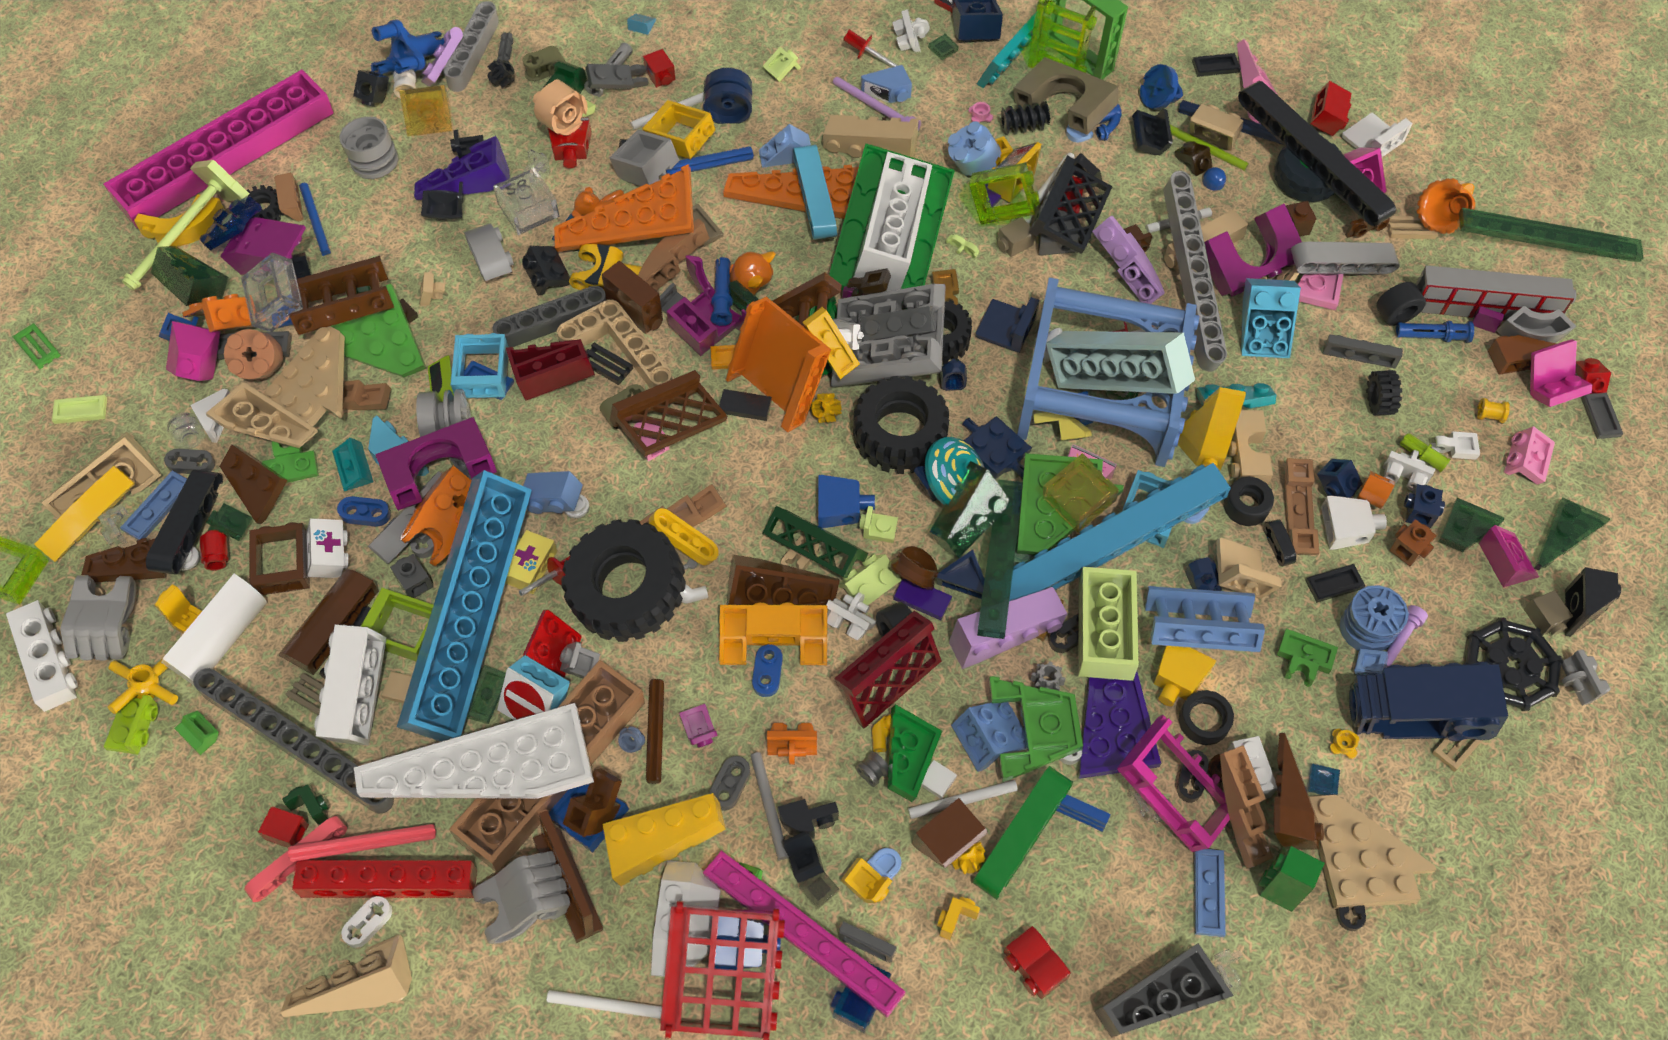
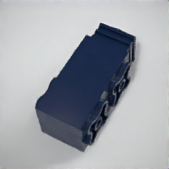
M1478 662L1469 665L1448 663L1444 666H1432L1430 664H1419L1416 666L1391 665L1383 668L1381 674L1356 675L1349 690L1350 715L1356 729V734H1382L1383 739L1448 738L1450 741L1465 739L1490 740L1498 735L1509 717L1499 664L1489 665L1487 662Z

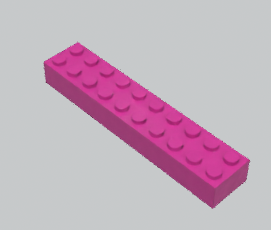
M301 69L103 183L113 202L138 229L134 222L138 214L159 217L208 187L190 169L195 162L214 160L230 175L334 114L327 94Z

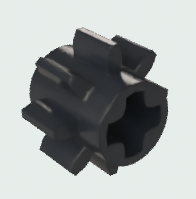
M498 59L487 66L490 70L487 77L494 86L504 88L515 81L512 77L515 70L508 61Z

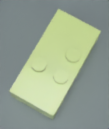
M1083 567L1079 580V676L1133 681L1139 666L1137 571Z

